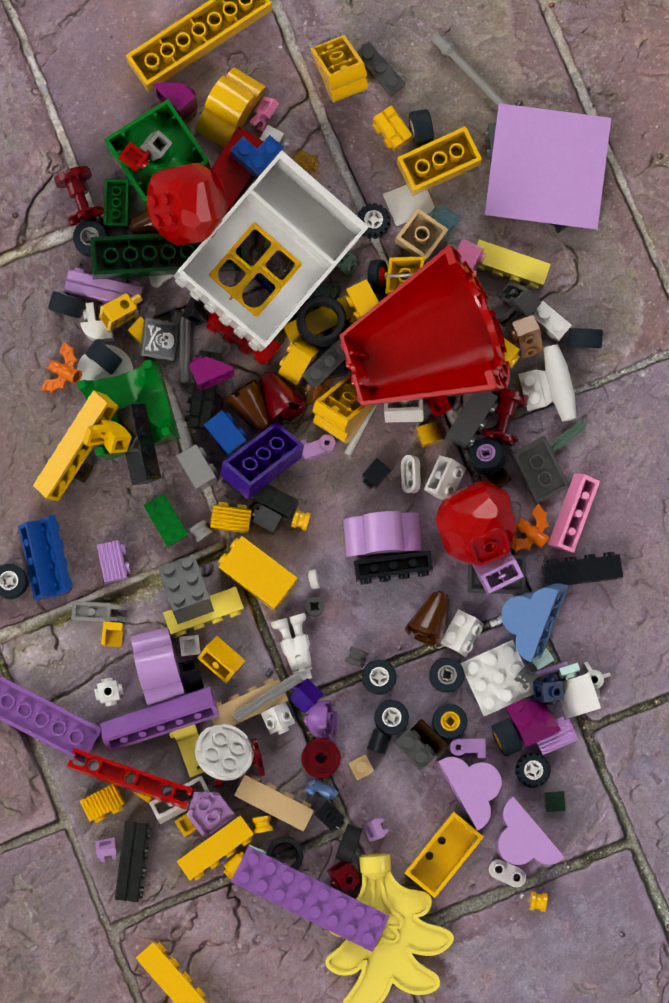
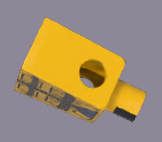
M124 293L101 306L99 318L109 333L136 315L137 307L144 303L143 299L138 293L131 298L127 293Z

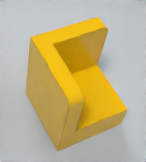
M103 621L101 645L122 647L124 624Z

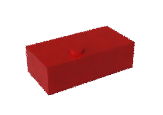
M239 126L211 168V171L223 181L229 211L243 196L254 179L248 171L229 156L230 150L242 137L257 149L264 142Z

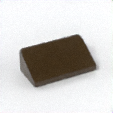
M420 719L411 728V731L414 729L421 736L420 740L425 745L428 744L437 756L441 755L449 747V744L423 719Z

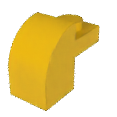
M100 420L99 425L87 426L83 443L86 446L104 445L110 454L127 452L132 436L122 425L110 420Z

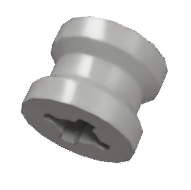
M205 520L197 523L189 530L191 534L196 536L197 543L202 542L213 534V531L207 527Z

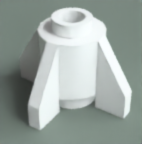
M585 662L583 663L586 670L585 674L590 673L591 677L597 678L593 685L599 699L601 698L599 688L603 685L604 678L611 676L610 672L602 675L601 672L592 670L589 663Z

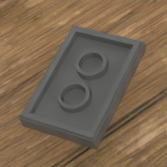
M545 436L510 453L536 505L569 488L570 485Z
M513 555L524 577L492 594L525 593L526 556ZM468 564L467 593H486L473 565Z

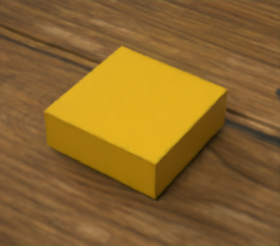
M187 813L174 821L184 837L197 830L188 818Z

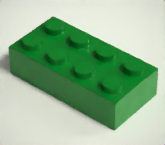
M105 179L104 228L128 229L130 182L127 179Z
M165 494L143 505L168 548L188 537L186 530Z

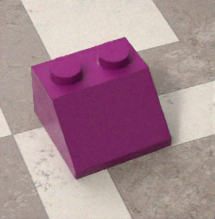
M165 82L153 84L155 96L161 102L169 99L182 120L197 108L196 92L190 86L186 87L183 83Z
M202 356L196 357L189 364L199 391L235 377L232 366L207 356L204 358Z
M521 699L506 707L509 718L525 747L561 730L550 710L543 702Z

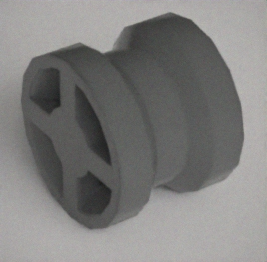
M310 597L305 603L306 613L311 617L321 615L324 611L323 601L318 597Z
M350 647V655L346 658L345 662L363 668V661L368 656V653Z
M525 665L514 680L520 682L526 690L537 678L538 674L532 673L529 667Z

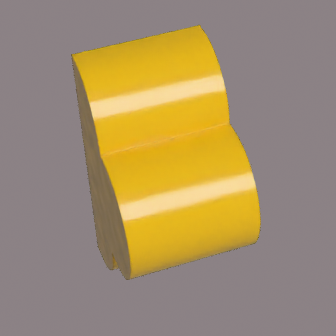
M345 35L310 48L333 103L369 89L364 62Z
M233 67L226 77L222 76L212 88L205 102L204 110L196 124L195 131L225 148L238 126L242 128L267 90V86Z
M352 373L318 398L313 406V413L316 414L313 423L345 444L354 438L365 418L375 407V405L361 406L356 399L357 391L350 379L353 375Z

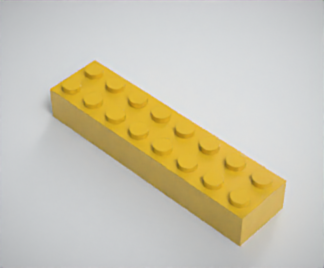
M209 0L126 55L127 63L149 92L154 89V83L168 80L271 12L272 3L270 0Z

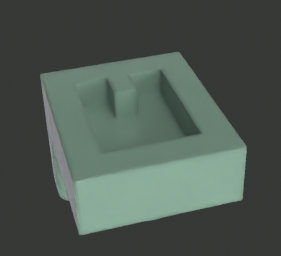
M348 251L336 266L348 277L357 269L360 263L356 256Z

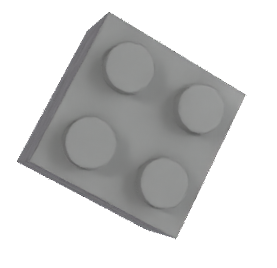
M195 444L176 456L197 493L217 482V471L212 463L208 465L206 461L208 456L202 447L198 448Z

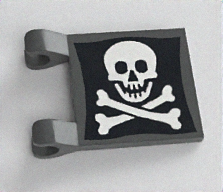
M145 305L143 307L144 324L140 356L175 361L182 311L171 310V322L153 319L156 307L154 305Z

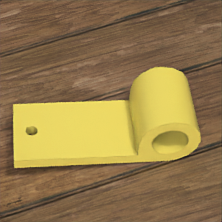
M196 724L170 732V737H175L190 778L205 773L195 756V745L200 736Z

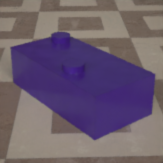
M276 421L223 461L220 476L246 499H249L300 460L304 444Z

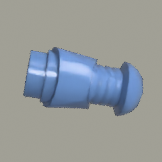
M318 778L307 783L308 787L305 789V792L310 796H314L317 792L332 802L339 793L333 786L318 781Z

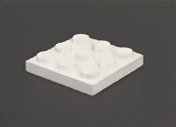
M513 640L460 663L483 717L534 694L533 683L525 690L520 682L514 680L517 674L524 668V663Z

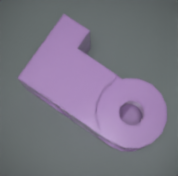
M328 434L308 444L306 439L300 441L304 444L302 452L304 462L328 454L335 447L334 437Z
M455 739L450 743V752L455 756H461L464 753H477V758H486L485 739Z

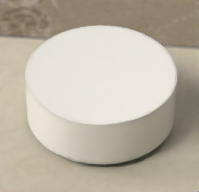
M316 569L310 570L308 578L311 588H320Z

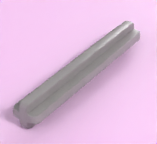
M184 317L180 321L179 383L187 384L189 383L191 322Z
M298 673L291 675L234 711V717L237 721L242 720L302 682V678Z

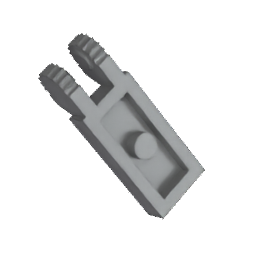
M73 601L71 621L125 623L126 618L111 617V610L125 611L127 606L112 605L111 603Z

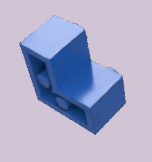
M271 135L265 139L258 149L242 137L230 150L229 156L257 179L284 147Z
M221 410L206 422L204 427L215 439L219 448L229 458L247 444V435L241 427L238 429L233 424L235 420L228 412L225 414Z

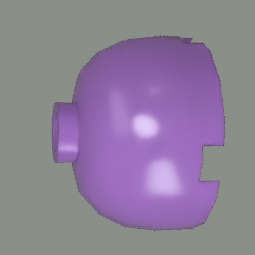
M334 701L316 702L309 709L308 714H305V725L308 726L313 736L334 739L332 733H336L338 725L337 711H333V706H336Z

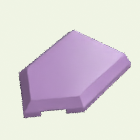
M219 792L193 793L187 816L205 840L237 818Z

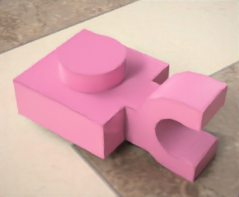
M263 96L254 111L256 113L255 117L249 123L256 126L259 122L256 129L263 132L266 127L265 119H270L279 103L273 98Z

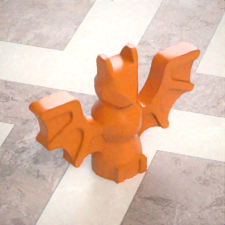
M63 342L59 351L65 359V364L49 358L50 363L45 368L52 373H57L58 378L53 380L46 379L41 388L44 392L50 391L55 394L58 389H66L67 381L76 384L83 375L80 370L74 368L79 359L75 357L76 349L70 347L67 342Z
M540 504L532 511V515L536 519V526H531L527 520L518 516L521 520L518 522L517 528L525 533L527 538H515L513 546H511L515 552L521 549L530 551L533 544L542 549L550 539L548 535L543 533L544 529L550 526L546 521L548 513L541 508Z

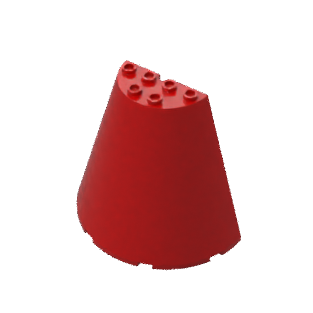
M453 246L445 247L339 335L341 339L340 347L346 355V366L349 370L352 369L353 375L350 378L351 383L356 388V399L361 406L498 391L508 385L510 380V364L504 358L507 348L494 310L489 311L488 302L486 301L488 296L467 261H461V254Z

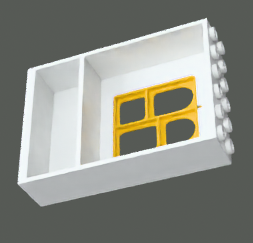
M281 150L224 216L222 222L210 237L198 246L173 277L176 278L175 282L180 287H186L191 291L189 294L198 301L200 299L210 313L213 314L215 312L225 326L230 325L234 329L233 332L242 339L244 337L254 351L259 350L261 352L270 344L369 226ZM253 230H257L271 242V246L254 266H250L236 254V249ZM278 250L283 252L295 264L294 268L283 280L266 268L267 261ZM229 259L245 272L244 278L236 286L232 287L223 285L218 277L221 266ZM261 273L275 285V290L261 306L249 307L243 301L242 292L255 275Z

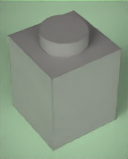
M157 130L151 133L139 148L143 152L148 150L150 152L149 157L154 161L163 156L172 142Z

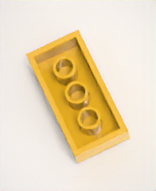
M466 126L397 157V165L412 196L480 166L482 158Z

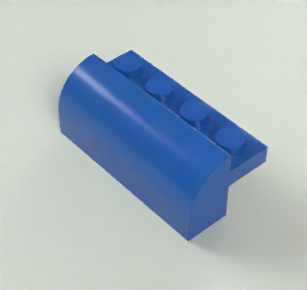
M56 515L19 525L18 530L34 601L70 593L72 590V580L68 574V562L64 556V545L60 538L59 523L56 520Z

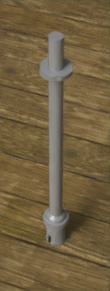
M437 32L431 38V41L442 51L441 54L443 56H450L497 105L499 103L506 104L454 51V44L452 42L449 43L440 32Z

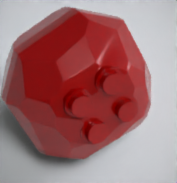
M199 163L161 169L150 179L146 203L150 221L159 234L172 244L184 245L203 242L210 237L229 211L223 181L214 172Z
M486 481L474 483L450 494L440 504L435 518L446 553L468 564L482 566L506 556L510 552V547L513 546L516 538L517 521L507 491Z

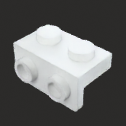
M458 609L442 638L441 644L466 657L471 652L477 636L481 634L484 624L476 617Z

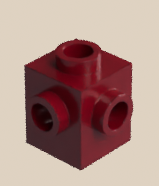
M340 860L327 870L332 879L330 883L333 888L343 893L353 891L356 885L360 883L357 877L359 875L358 871L353 865L350 866L348 862Z

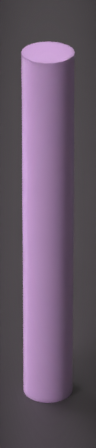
M566 661L532 673L538 674L537 678L557 673L559 668L568 666V663Z

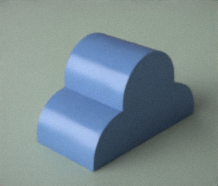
M561 583L552 584L536 592H526L515 596L504 604L501 612L502 622L508 631L517 635L515 640L516 649L525 660L533 662L541 658L569 586Z

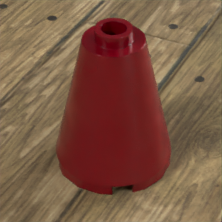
M267 371L260 376L259 384L273 424L277 421L282 425V421L286 419L290 422L304 411L303 405L306 406L305 402L275 372Z

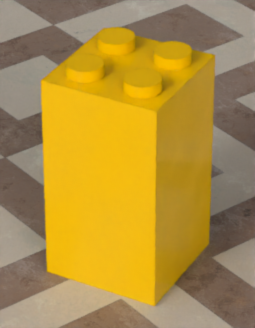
M243 536L240 539L236 538L230 545L231 551L228 555L224 553L219 559V570L275 612L296 585L298 578Z

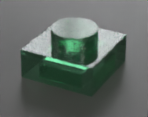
M564 791L544 793L545 812L566 811Z

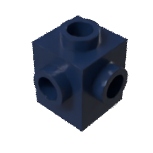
M545 676L544 680L533 681L534 701L543 702L546 705L557 704L556 701L564 700L565 687L562 680L555 679V676Z

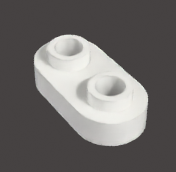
M406 455L401 461V486L406 493H417L421 486L420 461L418 457L413 455Z
M497 859L493 860L489 865V874L512 887H521L526 882L525 872L512 864ZM497 866L502 867L501 873H496L495 868ZM515 874L520 875L519 881L513 880Z

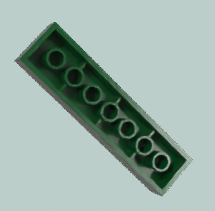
M159 233L90 237L92 278L94 280L175 275L202 242L175 245ZM243 241L236 249V254L246 262ZM229 259L221 266L219 272L241 271L242 269Z

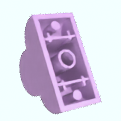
M385 511L343 519L346 558L423 552L419 513Z
M164 627L131 636L135 665L147 706L151 707L186 695L169 628Z
M447 757L437 761L439 768L472 826L477 831L488 823L491 816V807L488 801L495 798L501 789L502 780L500 773L491 764L483 762L468 766L463 760L456 757Z
M509 797L503 803L500 816L505 827L498 833L495 846L498 855L504 861L514 865H522L533 859L539 863L551 865L565 858L514 797Z

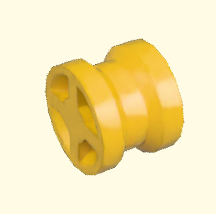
M296 509L291 527H299L306 531L311 513H302L301 510Z
M271 815L252 818V822L255 824L254 834L273 831V827L270 825Z
M531 891L529 910L539 909L541 912H545L548 893L538 894L536 891Z

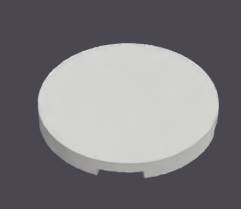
M112 345L105 346L122 359L121 364L113 374L103 370L85 354L81 357L77 369L83 374L79 381L110 378L130 372L134 368L128 355L120 348Z
M229 724L206 728L200 734L195 745V756L200 767L208 775L219 780H234L246 773L253 761L254 752L247 735L237 727Z

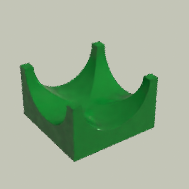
M169 99L104 139L107 152L119 164L137 192L145 209H147V190L150 179L161 169L199 163L211 170L210 161ZM157 130L172 142L162 157L153 161L148 156V159H150L144 169L140 167L137 172L118 159L129 142L139 148L148 136Z
M143 361V365L139 368L118 376L77 382L78 388L86 400L94 390L106 394L119 406L118 409L130 404L145 403L154 446L180 439L161 366L154 361ZM115 412L114 416L110 421H114L119 424L117 413ZM98 445L95 448L96 455L106 460L125 455V452L110 454L104 445Z

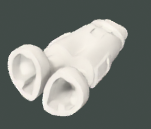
M303 613L289 617L294 629L295 638L291 636L288 618L271 622V627L278 629L284 640L280 644L291 670L294 671L292 673H298L302 681L307 678L311 679L310 669L313 668L311 667L309 650L310 642L308 635L303 634L302 629L303 622L306 620V614Z

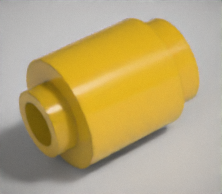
M242 851L239 854L236 853L223 865L225 868L223 872L230 880L233 878L244 856Z

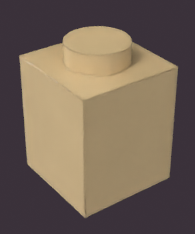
M366 754L348 763L356 781L374 772Z

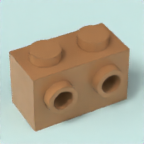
M533 315L512 322L513 330L510 331L514 341L512 344L520 349L519 354L522 359L543 351L540 327Z

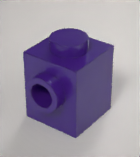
M307 678L302 683L292 687L293 693L288 698L305 714L324 694Z

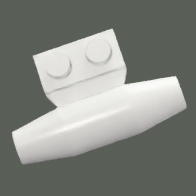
M558 344L543 348L545 371L536 369L518 374L523 395L529 396L526 406L527 410L532 411L547 407L553 401L562 422L574 420L577 418L576 400L568 365Z

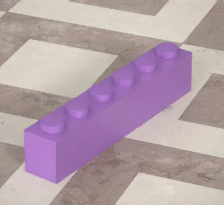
M209 687L100 723L102 741L108 752H112L218 717L219 711L216 698Z

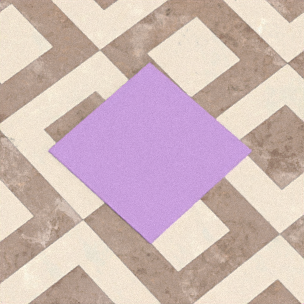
M499 103L485 215L598 230L611 118Z

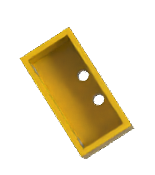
M452 812L403 873L432 897L436 898L484 836L459 815ZM439 837L445 838L444 844L438 843ZM427 852H431L433 854L432 859L428 860L426 858Z

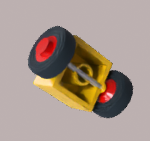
M433 257L389 258L388 267L384 260H372L368 267V283L374 294L385 293L388 295Z

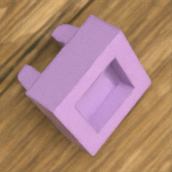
M376 818L362 824L369 842L385 837V834L389 832L388 828L382 829L381 823L385 821L383 818Z
M115 837L95 841L97 858H100L101 862H105V856L110 855L113 860H116Z

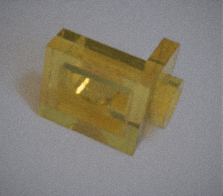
M299 148L293 157V160L310 175L312 171L316 172L320 164L318 162V155L314 154L313 156Z

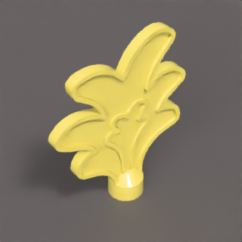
M390 853L359 856L362 885L355 899L390 917L373 952L345 939L340 946L327 955L325 959L326 966L337 975H352L361 969L358 979L342 1003H382L387 997L392 984L400 990L414 995H425L436 991L440 986L438 975L419 963L413 954L433 956L444 952L454 941L452 932L419 918L429 912L432 904L431 896L424 890L404 887L394 879L390 871ZM329 931L331 934H333V935H335V936H337V937H341V936H339V935H337V934H335V933Z

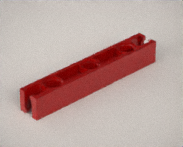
M76 748L73 749L72 754L75 759H78L80 756L86 759L84 766H78L73 764V760H69L67 767L70 770L189 810L190 802H182L176 799L178 792L187 793V795L193 797L195 792L193 788ZM93 763H99L97 770H90V766ZM135 775V781L133 783H127L126 780L128 776ZM170 787L173 789L170 795H163L165 788Z

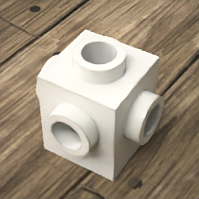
M112 678L101 679V683L97 684L98 688L94 689L96 700H100V703L105 704L106 707L117 705V701H120L121 696L124 695L122 684H118V681H113ZM106 688H111L112 693L110 695L105 694Z
M286 702L261 713L270 735L278 732L279 735L289 731V726L295 724Z

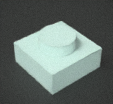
M578 663L559 668L560 679L566 678V680L577 677L576 674H579L580 668Z

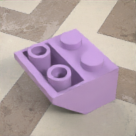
M511 552L482 566L472 564L487 595L524 577Z

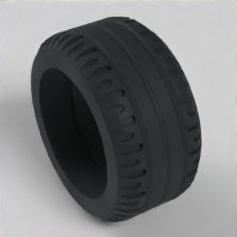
M313 296L307 299L298 310L297 330L307 343L315 347L331 346L340 339L339 335L346 330L347 316L344 307L339 301L330 296ZM323 306L333 310L338 318L336 330L327 336L312 334L305 324L306 315L311 309Z

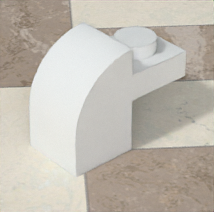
M86 303V309H83L84 321L88 320V322L80 323L86 337L91 341L98 340L101 343L113 342V331L109 333L103 322L96 320L94 303Z

